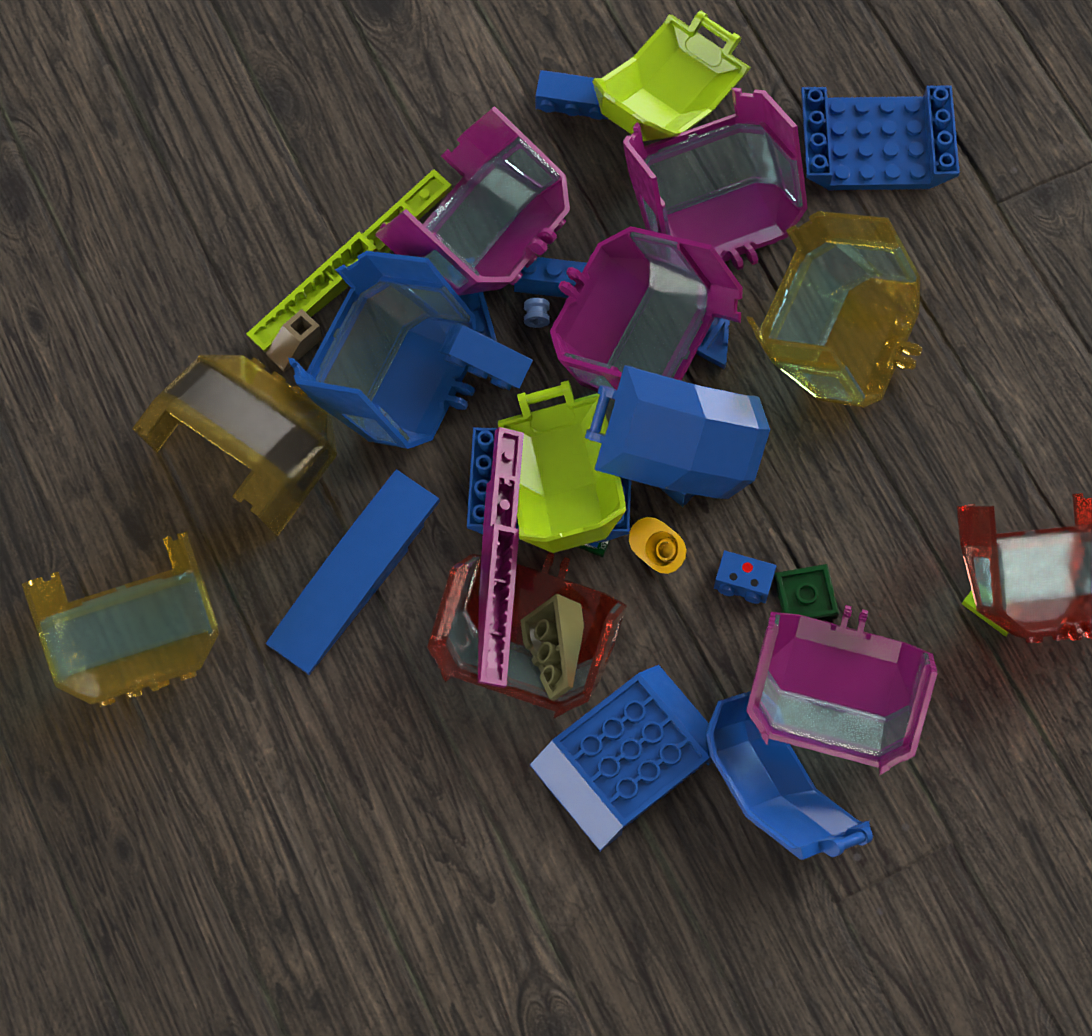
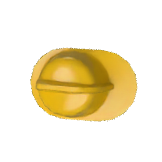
M645 517L633 524L629 532V544L632 551L655 571L664 574L675 572L682 566L686 558V546L679 534L657 518Z

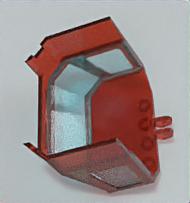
M1083 493L1072 494L1075 526L996 533L994 506H975V504L957 506L960 546L976 604V611L1013 636L1025 638L1026 643L1043 642V637L1052 636V640L1069 639V637L1071 640H1081L1083 637L1092 639V498H1084Z
M550 552L547 554L542 572L517 564L507 685L505 688L481 684L478 683L481 555L471 554L451 567L427 648L440 667V673L445 682L451 677H455L555 711L554 719L577 706L587 703L594 695L612 655L627 605L604 592L565 580L570 564L569 558L562 560L558 577L549 574L555 559V555ZM555 594H559L581 604L584 630L573 688L553 701L549 699L540 680L541 672L539 668L533 665L531 651L526 649L523 643L521 619Z

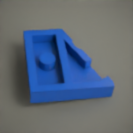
M715 317L696 354L725 369L730 320Z

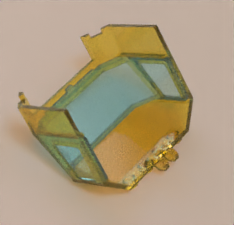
M818 211L809 216L810 220L799 227L794 225L786 230L797 249L761 328H759L753 317L746 318L772 363L816 397L818 401L866 407L883 399L896 366L903 369H915L917 361L911 357L901 355L902 352L912 356H919L922 353V347L919 344L907 342L919 315L920 275L889 218Z
M189 531L177 534L178 540L172 541L171 536L163 538L173 568L172 570L71 602L68 601L59 571L50 574L52 579L45 582L40 577L22 583L55 687L91 705L98 703L99 707L116 702L115 697L126 694L127 698L141 696L143 693L142 688L147 686L154 692L161 687L170 685L169 679L180 676L182 681L197 676L196 671L202 668L219 635L220 629Z

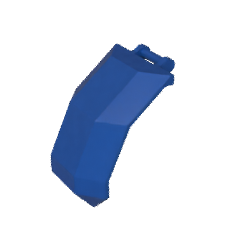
M624 365L617 390L604 385L599 386L598 394L600 395L591 427L587 429L585 434L586 439L601 443L594 470L662 489L717 499H729L755 481L770 432V427L758 396L743 395L700 386L628 365ZM612 398L615 399L606 434H603L600 431L609 400Z
M751 691L718 701L706 729L710 756L746 818L800 860L820 852H824L830 857H836L850 847L858 844L865 845L872 841L873 834L869 821H858L817 790L790 744L769 739L766 745L760 731L746 711ZM761 696L760 705L772 725L782 727L779 712Z

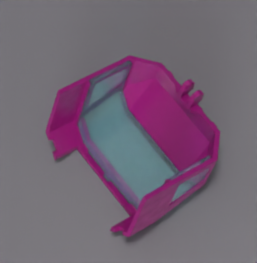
M732 88L735 114L682 132L677 137L666 138L646 146L643 144L640 124L636 122L633 127L634 132L631 136H626L623 146L628 172L646 230L712 245L724 262L731 259L733 266L740 270L744 267L743 259L740 255L746 254L748 261L752 265L758 263L759 259L755 250L787 238L808 209L797 125L765 90H754L753 94L742 93L741 88ZM652 241L661 253L686 262L674 246Z
M494 106L457 138L460 144L452 152L447 149L441 155L462 178L422 224L405 209L388 224L382 223L379 227L380 229L375 234L395 254L428 258L458 296L502 289L509 283L513 286L522 277L523 274L520 271L523 267L528 268L536 260L537 255H543L548 249L547 245L555 241L557 238L555 232L560 230L566 223L564 217L570 211L566 175Z
M630 226L599 242L582 273L573 267L567 269L566 274L576 284L573 286L566 281L560 282L559 289L569 297L554 321L550 334L558 360L581 386L598 392L600 385L617 390L624 365L682 380L715 317L741 323V312H737L738 300L742 299L743 287L712 245Z
M845 605L840 625L799 614L771 612L746 710L760 731L766 745L769 739L814 750L879 768V775L887 772L891 767L900 762H905L914 757L937 677L933 654L906 642L864 632L868 611L864 609L859 614L857 630L847 627L852 613V606Z

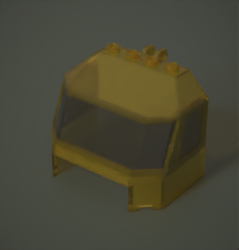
M199 355L188 368L152 401L132 430L158 453L178 424L182 426L184 423L205 437L209 442L250 468L252 471L232 497L240 503L243 499L253 506L250 511L278 536L337 456L332 419L327 411L306 398L307 394L296 385L292 388L286 383L287 380L275 371L272 374L264 370L266 366L254 357L249 360L243 355Z

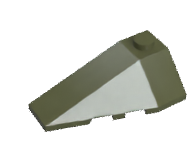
M555 594L521 619L523 643L525 648L531 651L533 665L539 668L541 672L540 680L549 699L553 701L573 688L584 630L581 604L559 594Z

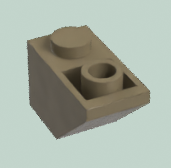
M301 309L282 325L266 353L267 357L285 372L291 367L288 358H294L298 361L322 340L320 325Z

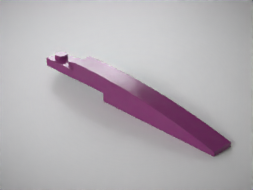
M498 427L495 430L491 480L487 483L484 511L479 597L478 683L505 688L507 685L519 543V529H516L524 433Z

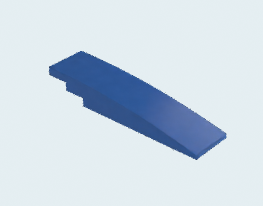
M396 469L316 572L272 633L266 645L310 675L408 552V546L423 529L425 520L440 503L439 498Z

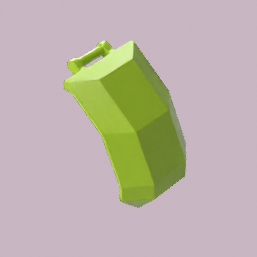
M701 10L696 14L690 26L675 16L668 15L663 25L631 59L603 78L593 79L592 82L601 114L630 134L634 132L633 127L638 122L641 127L643 141L677 137L680 133L688 131L711 114L730 93L732 88L750 70L751 67L731 54L740 43L741 37L736 33L731 34L707 18L708 15ZM703 26L726 42L724 48L722 49L698 33L700 27Z
M569 380L561 382L559 386L527 395L525 392L517 394L522 414L498 421V427L524 433L517 510L519 538L551 553L606 539L626 512L621 477L594 470L601 443L585 438L587 429L591 427L600 394L596 393L574 399ZM563 395L566 400L565 403L531 412L529 406L530 404ZM606 413L600 431L603 434H606L608 427Z

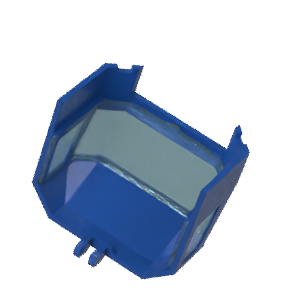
M365 251L357 256L358 261L348 267L344 264L335 269L351 289L308 370L305 371L294 358L288 359L294 369L296 384L319 407L369 442L409 449L433 440L449 406L462 410L467 408V401L461 397H456V392L465 396H473L475 392L471 385L462 382L468 366H455L443 360L445 355L439 352L452 324H461L476 331L475 315L428 258Z

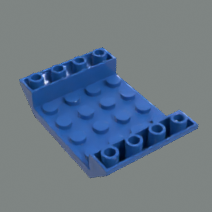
M926 86L923 97L827 98V87H801L806 177L828 190L931 189L959 176L952 86Z
M657 665L635 675L555 737L534 759L530 767L601 852L622 835V831L627 825L704 764L709 766L713 763L706 737V729L709 723L665 671Z

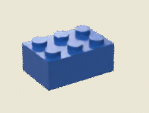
M461 324L451 325L439 350L440 353L445 355L443 360L455 366L463 367L466 365L468 366L467 372L480 378L487 379V377H490L491 384L509 391L511 387L520 388L533 361Z

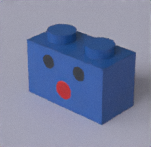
M724 550L714 589H717L719 593L726 596L738 595L745 597V600L750 603H766L777 565Z

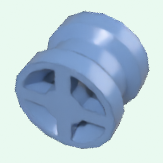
M530 298L524 302V310L527 314L524 316V324L533 328L547 326L550 318L547 314V311L550 309V302L543 298Z

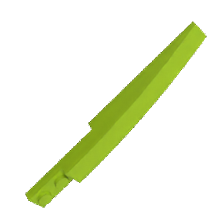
M433 169L363 234L360 231L355 234L246 335L263 352H266L282 325L298 311L303 309L312 317L349 287L335 269L344 264L347 267L358 261L357 256L365 251L389 253L391 251L375 235L382 223L388 224L405 209L419 220L452 190V185Z

